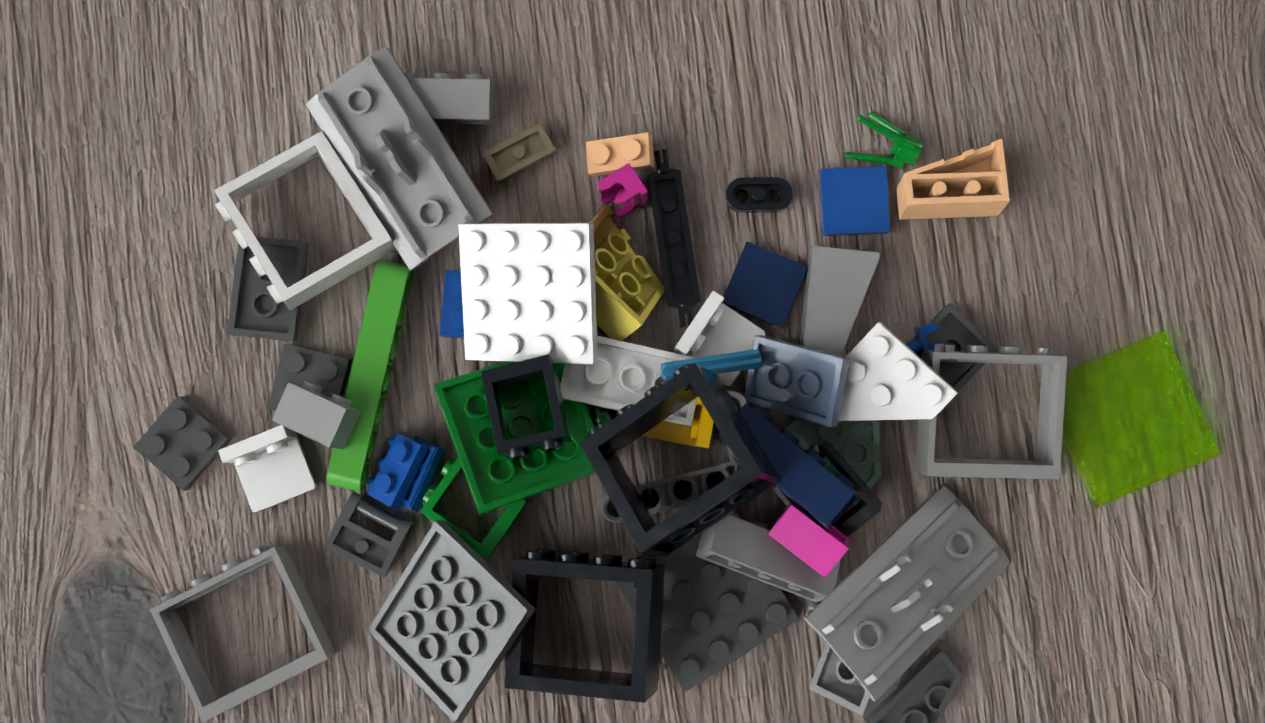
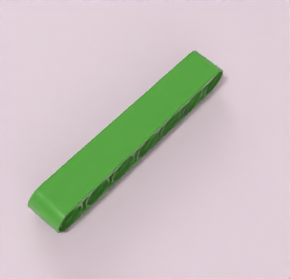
M379 259L375 266L345 398L352 401L350 407L361 411L345 449L333 448L327 473L328 485L360 492L363 491L366 485L413 282L414 271H410L405 264Z

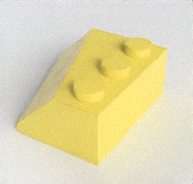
M607 204L589 222L593 223L596 320L597 326L611 339L623 341L643 325L665 290L645 258L636 255L627 241L631 238L626 230L621 229L619 231L610 218L614 213Z

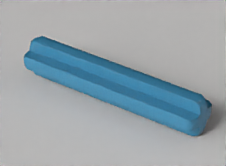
M755 349L665 362L661 364V375L663 381H669L674 377L673 374L677 369L686 364L697 363L714 374L758 368L761 366L762 360L759 350Z

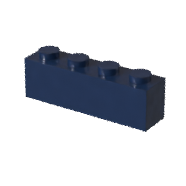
M745 403L739 411L782 479L774 486L829 531L856 500V495L852 491L855 485L839 472L835 476L824 468L827 464L826 461L813 450L806 453L797 446L799 439L784 427L781 431L777 430L770 424L773 420L772 417L762 408L756 406L753 410ZM719 433L718 436L721 441L728 446L722 434Z

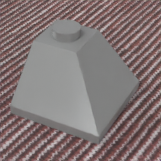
M825 643L809 689L861 716L867 717L897 689L901 676L877 701H872L857 678L831 647Z

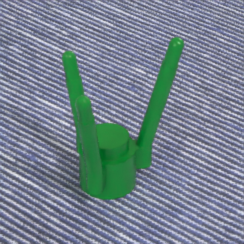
M874 112L868 114L870 119L860 114L857 115V121L893 140L889 153L894 154V156L885 157L845 152V158L889 164L900 169L904 163L911 166L915 164L924 142L904 132Z

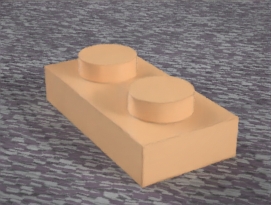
M649 132L586 142L588 174L592 177L612 174L630 163L634 171L654 168L653 137Z

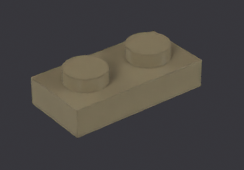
M539 122L482 152L497 182L501 184L552 157L557 152L543 125Z

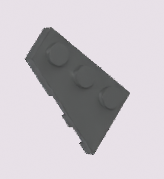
M936 647L898 684L897 689L865 717L864 720L867 723H935L940 712L945 711L963 674Z

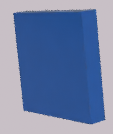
M886 166L820 169L822 236L888 234L890 232Z

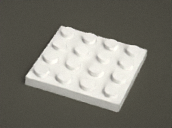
M593 223L458 224L465 360L520 362L548 354L552 358L553 363L594 364L598 362Z

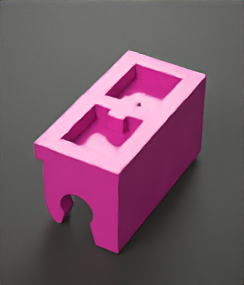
M630 163L597 182L599 198L603 205L614 202L616 205L625 203L622 209H618L614 213L615 217H623L638 207L643 209L647 206L648 191Z
M791 501L768 533L824 578L847 552L851 539L834 526L828 531L794 501Z

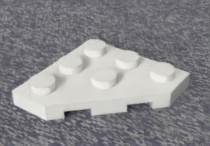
M878 322L846 356L850 360L838 421L933 419L958 392L887 327Z

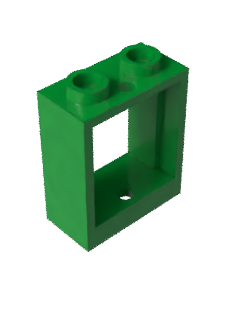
M451 457L440 473L444 478L438 487L432 485L423 496L421 501L425 505L420 512L434 522L444 521L472 549L488 559L500 545L529 500L524 499L507 505L482 542L436 510L440 501L463 470L459 458Z

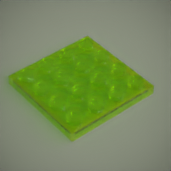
M1165 331L1148 336L1066 371L1062 437L1093 506L1099 507L1221 455Z

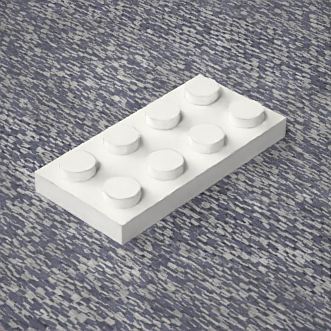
M597 336L598 362L594 364L565 363L560 383L562 397L570 401L619 411L621 408L629 404L635 405L645 398L644 394L651 387L667 382L663 381L661 364L695 357ZM697 398L664 421L690 427Z

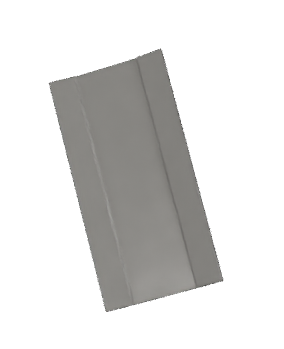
M386 46L369 55L319 91L306 103V106L391 237L394 246L410 271H414L431 256L459 238L458 224L482 223L494 216Z
M943 485L828 594L804 620L826 641L852 672L871 700L877 701L1011 563L1000 546L958 497Z

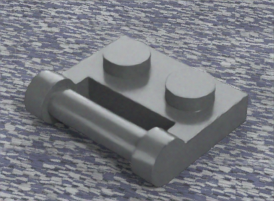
M353 492L347 500L324 547L382 577H386L405 539L411 532L414 522L406 517L402 520L363 500L364 496ZM358 512L392 529L396 533L392 540L352 521L354 514Z

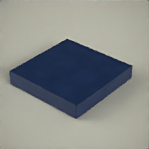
M746 242L723 296L724 300L722 303L782 329L808 267L755 244Z

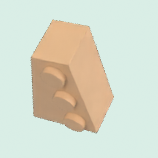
M1003 139L993 141L990 145L976 150L970 149L963 152L962 155L944 161L942 159L904 173L896 188L899 220L999 216L1010 202Z

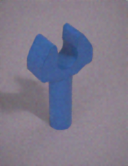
M921 324L914 328V340L905 345L917 354L922 352V350H934V344H947V341H938L932 345L928 344V334L938 330L940 325Z

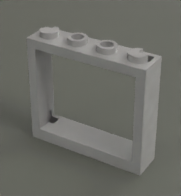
M934 344V350H922L921 359L937 374H939L940 361L1042 365L1036 460L934 458L936 415L933 419H918L915 471L925 476L1060 479L1067 356L1053 354L1054 348L1033 347V353H1021L1022 347L1000 346V352H988L989 346L967 345V351H955V345Z
M270 542L252 551L253 558L243 563L241 558L235 559L221 566L223 573L213 578L210 573L190 582L191 589L183 593L179 589L171 591L160 598L161 604L150 609L202 723L336 654L285 545L273 547ZM274 561L315 650L217 698L178 615L177 609Z

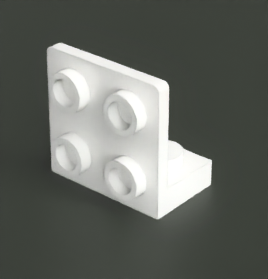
M712 291L675 346L674 351L678 354L695 358L752 350L754 336H764L765 331L723 304L724 297ZM740 371L716 375L722 384L729 387Z
M283 425L218 450L222 463H234L252 512H259L314 490L317 487L297 432Z

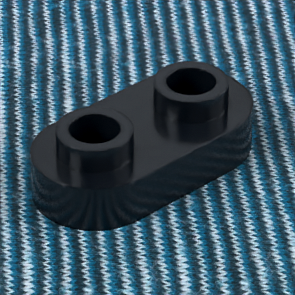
M779 177L737 178L728 185L725 200L729 208L738 213H777L788 207L792 200L793 192L790 184ZM744 192L748 199L740 202L736 199V194ZM777 192L780 195V200L776 202L770 200L769 193Z

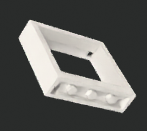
M322 131L214 190L220 202L215 204L216 208L225 222L233 220L238 228L232 231L242 249L250 247L255 255L249 259L260 277L267 274L272 282L271 285L267 286L271 296L277 304L283 301L289 310L296 308L395 250L391 237ZM319 156L370 234L372 240L287 288L234 202Z

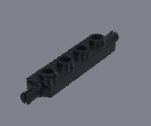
M662 149L663 163L661 162L660 150L653 152L657 171L648 175V185L667 307L678 309L680 328H686L685 314L689 327L693 321L691 307L701 300L681 171L669 167L668 150Z

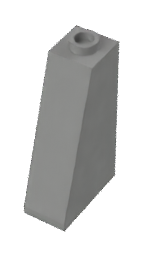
M812 246L807 257L808 269L805 279L799 345L841 356L879 262L880 252Z

